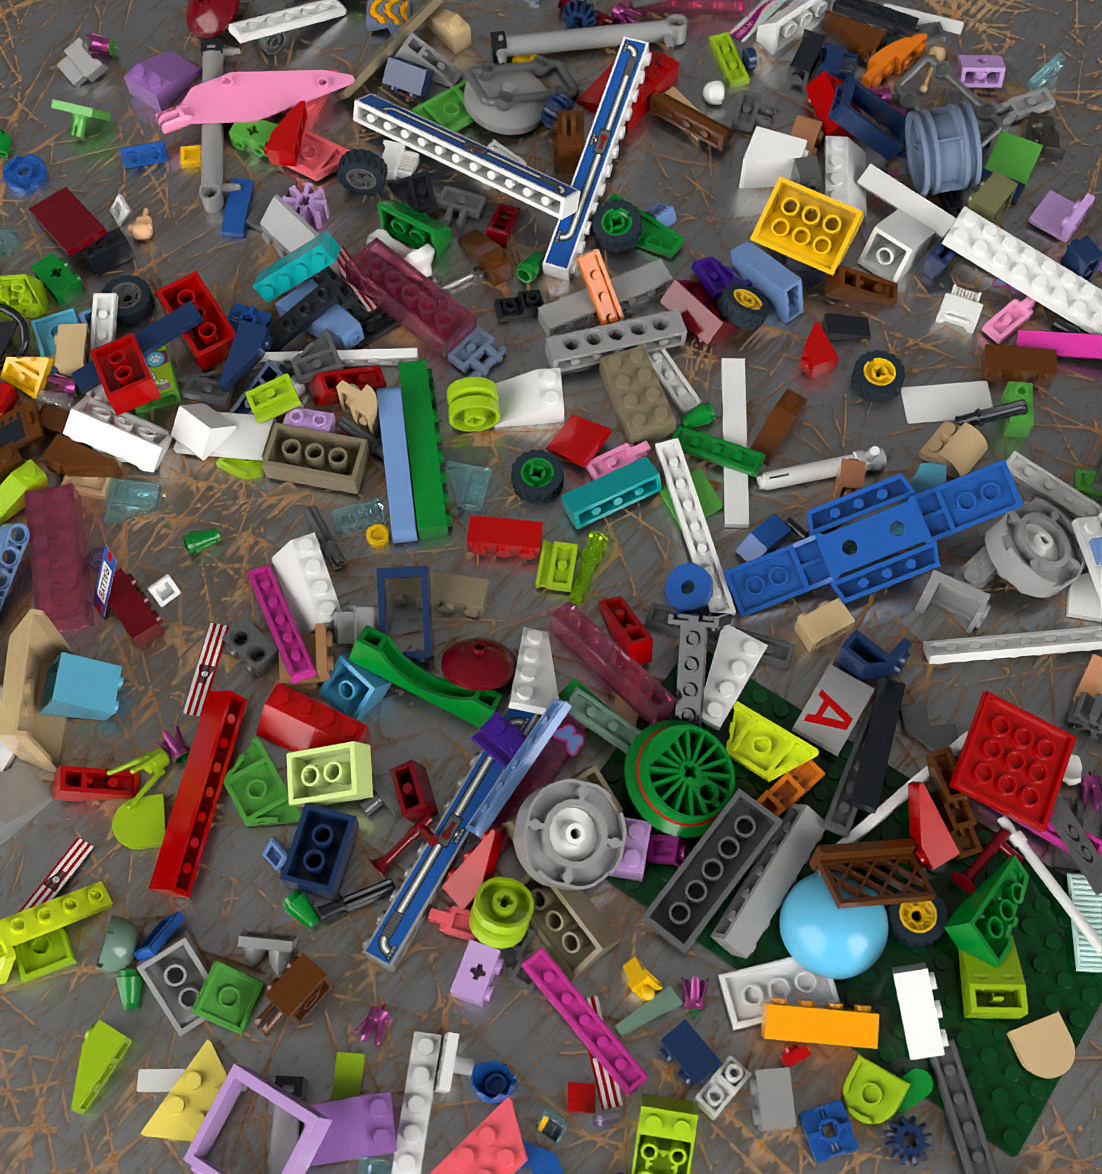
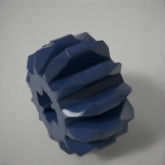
M569 0L562 11V23L566 24V29L594 27L597 22V10L593 9L594 4H588L587 0Z
M557 92L552 94L545 106H543L541 122L547 128L553 130V120H558V111H562V109L571 111V109H574L575 102L563 93Z
M904 1115L899 1116L898 1123L893 1120L888 1123L892 1131L886 1130L883 1133L886 1138L891 1139V1141L883 1144L884 1148L893 1147L894 1149L889 1157L894 1159L900 1155L899 1164L902 1166L906 1165L908 1160L912 1166L918 1165V1158L925 1161L928 1157L923 1150L931 1151L933 1148L931 1144L925 1142V1140L932 1138V1134H923L922 1132L926 1128V1123L922 1122L916 1126L917 1120L915 1116H911L908 1122ZM910 1135L913 1139L910 1141L911 1145L906 1147L903 1143L905 1141L904 1136Z

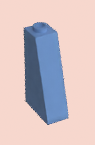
M749 240L731 250L732 268L744 281L746 279L751 281V288L756 289L768 300L770 308L784 323L787 324L804 312L800 277Z
M311 278L276 302L275 305L279 316L284 315L314 290L318 284ZM338 303L304 330L319 338L322 335L321 332L328 328L334 345L343 350H349L364 339L360 323Z

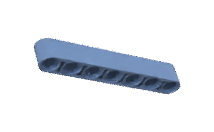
M401 386L378 388L377 398L393 543L418 541Z

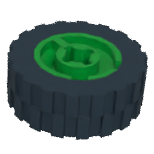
M611 200V202H606L597 209L598 211L593 216L592 225L595 239L602 248H606L610 252H624L634 247L636 242L638 243L640 236H642V220L636 206L624 200Z
M533 449L522 453L520 457L518 456L516 462L512 465L511 471L512 488L514 487L515 494H518L521 500H525L530 504L548 503L550 500H554L557 494H560L561 487L564 484V470L562 463L559 462V458L552 455L551 452H546L542 449Z

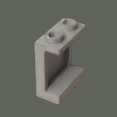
M933 570L914 610L924 614L929 602L968 619L970 623L966 633L970 634L974 627L979 629L983 619L986 618L991 605L987 604L990 594Z

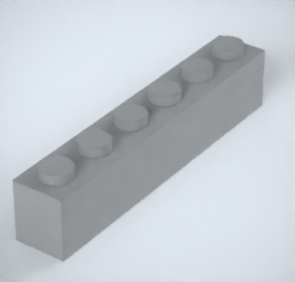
M662 259L654 262H647L644 266L634 270H627L614 278L610 277V281L621 310L624 312L628 307L634 308L665 295L673 283V278ZM587 287L538 307V321L547 337L555 334L570 333L599 322Z
M791 804L782 819V826L760 854L710 935L731 955L748 958L755 950L757 941L769 927L770 920L775 911L782 905L789 888L796 882L801 868L808 862L815 845L822 839L825 829L821 827L824 820L808 805Z

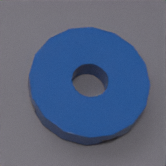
M25 154L26 156L20 157L18 155L9 160L3 168V178L7 187L17 193H30L42 187L47 180L48 171L44 161L38 156ZM30 171L29 174L21 176L22 172Z
M686 563L679 565L671 571L666 580V598L679 611H699L712 598L713 579L709 572L698 564ZM693 582L695 586L693 592L686 594L684 590L686 584Z

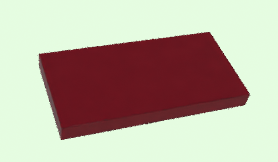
M67 187L28 208L31 215L68 256H72L108 234L105 227Z

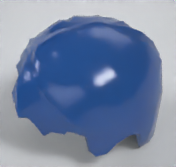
M498 1060L475 1065L471 1074L473 1092L481 1101L490 1104L503 1102L513 1093L515 1086L519 1082L515 1079V1074L510 1073L509 1067Z

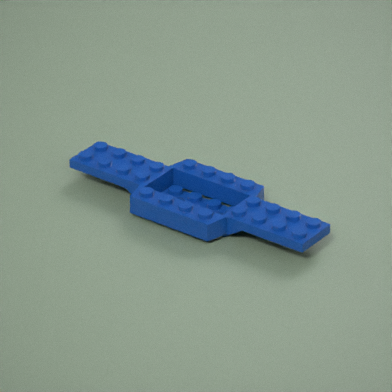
M1005 459L920 493H916L903 474L900 473L807 510L806 517L809 537L725 570L723 574L741 618L825 584H829L843 604L939 567L936 540L1020 508L1024 504ZM908 498L907 502L894 506L892 508H889L887 510H884L882 512H879L877 514H874L872 516H869L867 518H864L862 520H859L857 522H854L852 524H849L827 534H821L824 531H827L829 529H832L834 527H837L839 525H842L844 523H847L849 521H852L854 519H857L859 517H862L864 515H867L869 513H872L874 511H877L879 509L890 506L892 504H895ZM895 521H899L904 525V533L900 536H895L890 532V525ZM847 540H852L857 545V551L852 555H847L843 552L842 545ZM921 542L927 543L926 545H923L921 547H918L916 549H913L911 551H908L906 553L895 556L893 558H890L888 560H885L883 562H880L878 564H875L873 566H870L868 568H865L863 570H860L858 572L838 579L840 574L845 573L862 565L868 564L870 562H873L875 560H878L880 558H883L885 556H888L890 554H893Z

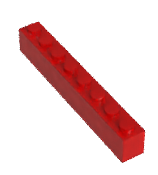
M231 690L208 691L148 888L166 897L189 898L247 703V699Z

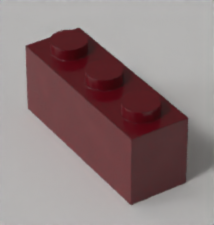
M122 568L114 572L108 604L139 649L164 633L160 626L163 620L156 610L152 612L147 606L151 603L143 591L138 593L135 589L138 583L132 574L126 575Z

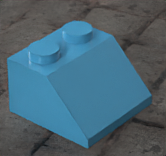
M350 651L339 656L334 665V670L330 671V680L323 683L319 693L337 711L360 721L383 699L392 682L348 660L352 652Z

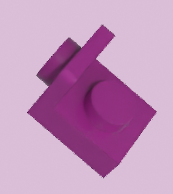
M650 834L646 861L649 863L670 864L679 868L690 854L689 844L680 836Z

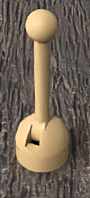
M935 46L930 49L928 55H933L939 61H944L947 53L943 48ZM932 66L929 68L924 83L919 87L921 93H925L928 90L927 84L934 70Z

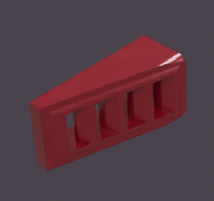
M499 203L486 228L485 235L500 245V247H506L521 208Z

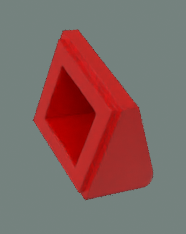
M568 1082L567 1113L595 1114L596 1084Z

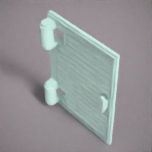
M1067 873L1070 900L1102 940V893L1096 896L1083 874ZM1071 919L1076 971L1102 972V953L1098 954Z

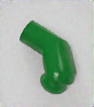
M0 130V157L7 158L11 149L12 138L4 130Z

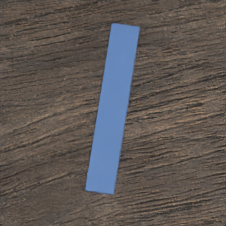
M559 699L552 700L465 829L482 839V834L493 823L571 709V705Z

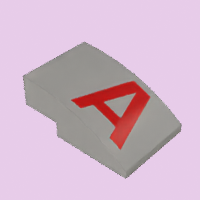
M829 664L793 726L792 731L838 756L875 689Z

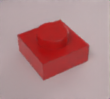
M794 1044L782 1050L784 1056L778 1062L781 1068H790L808 1059L811 1053L807 1045L799 1048L797 1044Z

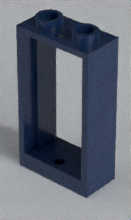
M851 75L847 77L835 90L828 117L889 161L893 156H898L905 148L906 116ZM850 103H854L892 132V136L851 107Z
M430 567L376 568L379 631L388 635L385 579L421 577L424 651H406L402 653L407 658H413V663L428 662V657L434 656Z

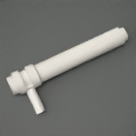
M873 446L868 448L867 451L857 450L849 455L761 472V475L757 476V484L759 489L767 491L836 477L842 458H855L859 461L867 462L865 473L867 470L878 471L881 467L886 466V455L883 448Z

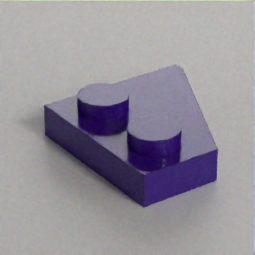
M712 256L693 261L692 270L713 299L720 298L728 284L741 283L749 287L752 285L750 280L742 281L734 276L735 271L724 266Z

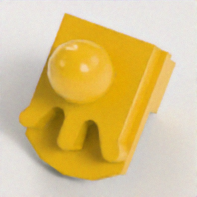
M636 956L623 965L630 980L627 982V985L642 999L643 1003H646L647 1000H652L663 989L661 982L644 967L643 963Z

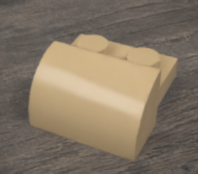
M342 380L337 386L342 411L352 416L355 423L377 438L381 427L378 402L374 390L369 385H366L361 391L355 384H348Z
M945 421L919 451V457L928 462L946 465V475L956 479L966 475L987 451L988 445L984 436L972 425L964 422L962 426Z

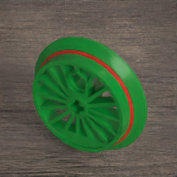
M666 720L652 724L636 736L627 751L624 764V779L628 795L639 814L654 828L668 835L680 836L681 838L704 835L735 794L734 768L727 750L715 736L692 723L680 720ZM680 736H681V746H680V743H679V741H678V738H679ZM690 736L693 737V738H695V741H694V744H693L691 750H690ZM703 743L708 747V749L697 759L699 750ZM711 753L715 755L717 761L699 766ZM655 762L663 767H654L651 765ZM720 766L722 773L704 772ZM649 774L669 777L652 783ZM710 780L723 781V787ZM670 783L671 786L659 797L655 788ZM676 790L672 805L669 807L664 800ZM700 791L705 795V799L701 796ZM682 798L684 800V814L678 812ZM708 805L713 809L710 813L707 810ZM693 809L698 811L699 816H694Z

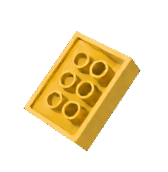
M779 176L750 240L833 276L864 219V213L859 209Z

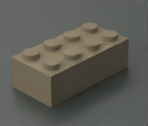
M644 345L600 357L599 373L628 444L633 443L636 446L644 441L652 443L672 437L675 433L676 420Z
M274 423L262 466L268 478L359 494L370 450L367 439Z

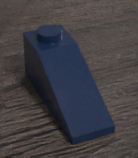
M240 320L218 384L223 392L228 393L264 357L266 350L271 348L273 336H271L268 327Z
M268 359L229 413L254 415L245 392L286 373L290 377L294 376V374L283 364Z

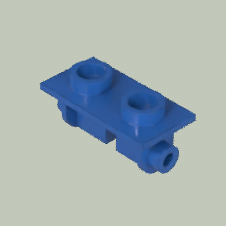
M163 141L119 148L125 169L168 161L166 145Z

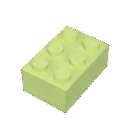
M352 741L286 753L289 806L304 808L305 803L323 806L373 797L370 745Z

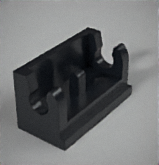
M119 227L107 232V235L80 250L95 277L135 258L127 238Z

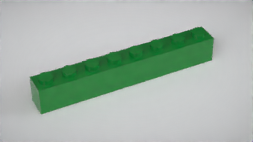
M426 360L398 363L420 539L449 536L448 527L452 526L451 513L445 511V506L449 505L448 491H443L442 484H447L445 470H440V464L444 463L442 449L437 448V443H441L440 428L435 429L434 423L439 422L437 408L432 409V402H436L435 389H430L429 383L434 382L432 368L427 369Z

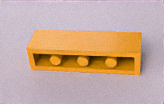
M771 997V1002L763 1001L761 1036L765 1039L877 1049L879 1014L871 1011V1006L854 1004V1009L843 1008V1003L826 1002V1007L815 1006L816 1001L799 999L798 1004L788 1003L787 998Z

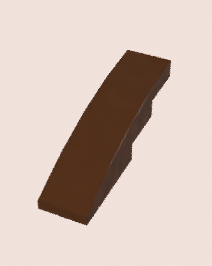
M951 747L926 753L930 781L939 814L960 852L959 855L955 856L956 861L982 853L983 849L973 828L977 821L967 800L969 796L949 786L957 764Z

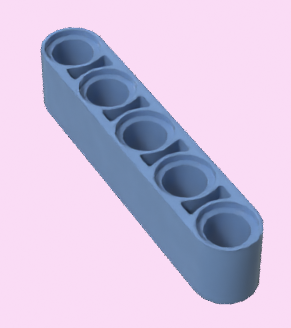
M7 523L0 527V611L29 540V529L22 523ZM13 529H15L16 531L15 539H13L11 536V532ZM4 551L7 553L8 556L6 562H4L2 559V554L4 553Z

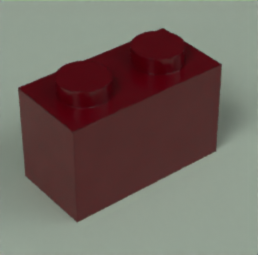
M409 760L390 769L402 817L416 824L426 813L430 817L439 814L424 766L414 760Z

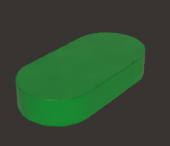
M914 1068L900 1077L911 1085L895 1115L903 1114L931 1093L933 1079L928 1071L922 1068Z

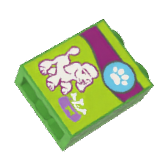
M164 345L145 357L161 398L135 408L137 414L183 402L172 357L167 345Z

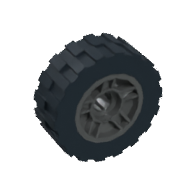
M352 149L341 156L337 178L339 183L345 189L350 190V192H355L359 195H374L382 191V188L385 186L388 172L387 163L372 151Z
M127 274L126 276L121 275L113 278L105 285L101 292L116 293L118 295L117 324L120 326L140 324V322L148 319L147 317L152 314V309L155 306L154 297L149 285H147L144 279H140L139 276Z

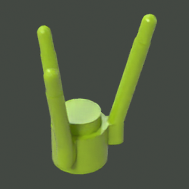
M156 748L152 752H146L138 758L107 771V775H112L138 764L130 770V773L134 774L143 768L149 774L154 773L152 778L128 804L127 808L129 810L138 803L158 778L166 773L164 768L170 764V760L161 748Z

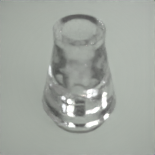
M40 389L36 402L70 412L74 397L70 396L67 392Z

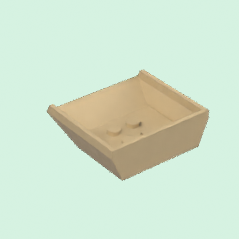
M30 609L9 638L0 702V740L20 760L46 771L56 772L61 766L67 717L39 714L48 666L61 652L74 655V651L44 611Z

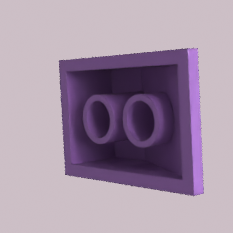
M168 51L138 62L124 76L131 95L162 112L202 74V69L174 52Z
M390 1092L310 1105L333 1120L310 1166L397 1152Z

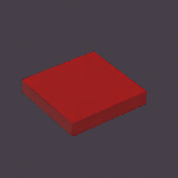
M572 414L546 447V450L554 456L586 468L611 435V430L606 426Z

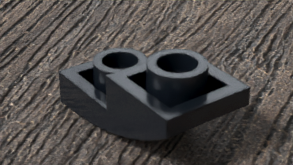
M538 289L518 291L517 297L495 299L493 305L499 323L538 314V307H541L544 301Z

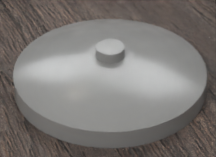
M528 71L494 74L493 78L489 81H482L478 76H475L488 97H497L500 91H507L512 95L547 91L542 82ZM468 80L463 96L465 108L475 122L490 131L506 135L523 134L537 128L542 123L541 112L544 109L543 106L547 103V100L513 104L508 111H500L496 106L482 104Z

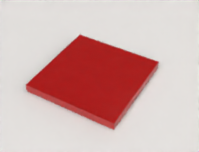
M984 691L979 700L949 786L1040 833L1045 832L1077 737L989 691Z

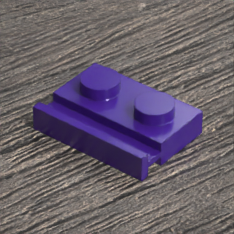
M496 711L479 729L477 734L471 737V740L502 768L506 769L527 736Z

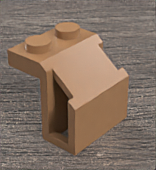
M326 623L315 624V634L301 635L317 675L292 684L279 653L280 684L295 691L315 690L318 682L330 680V670H334V657L329 654V647H333L334 641L332 631L328 632Z

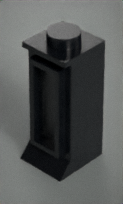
M804 29L802 42L789 65L787 81L802 86L808 85L823 53L822 46L826 40L825 35Z

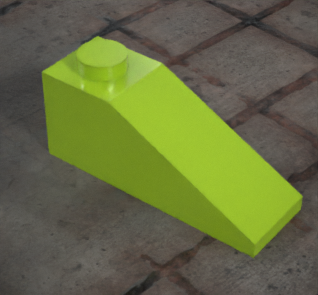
M31 459L10 473L0 485V525L50 489L46 474Z
M100 1019L97 1024L91 1025L85 1034L86 1040L82 1044L71 1105V1110L81 1115H84L133 1042V1040Z

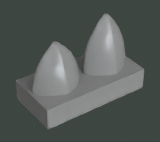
M245 930L239 935L238 947H242L244 958L251 967L257 965L263 958L265 951L269 950L271 966L275 973L280 975L291 960L293 950L297 947L298 936Z

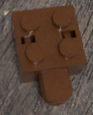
M562 109V111H558V120H553V151H558L553 152V165H558V174H575L584 149V111H575V109L567 111V109Z
M304 953L299 957L295 956L286 966L287 971L281 978L276 977L266 988L268 992L264 996L271 1003L253 1023L257 1030L262 1028L261 1034L265 1037L271 1035L286 1017L297 1027L334 986L330 977Z

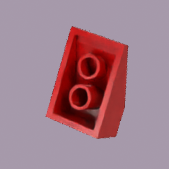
M134 333L89 351L106 397L117 416L161 398L159 389Z

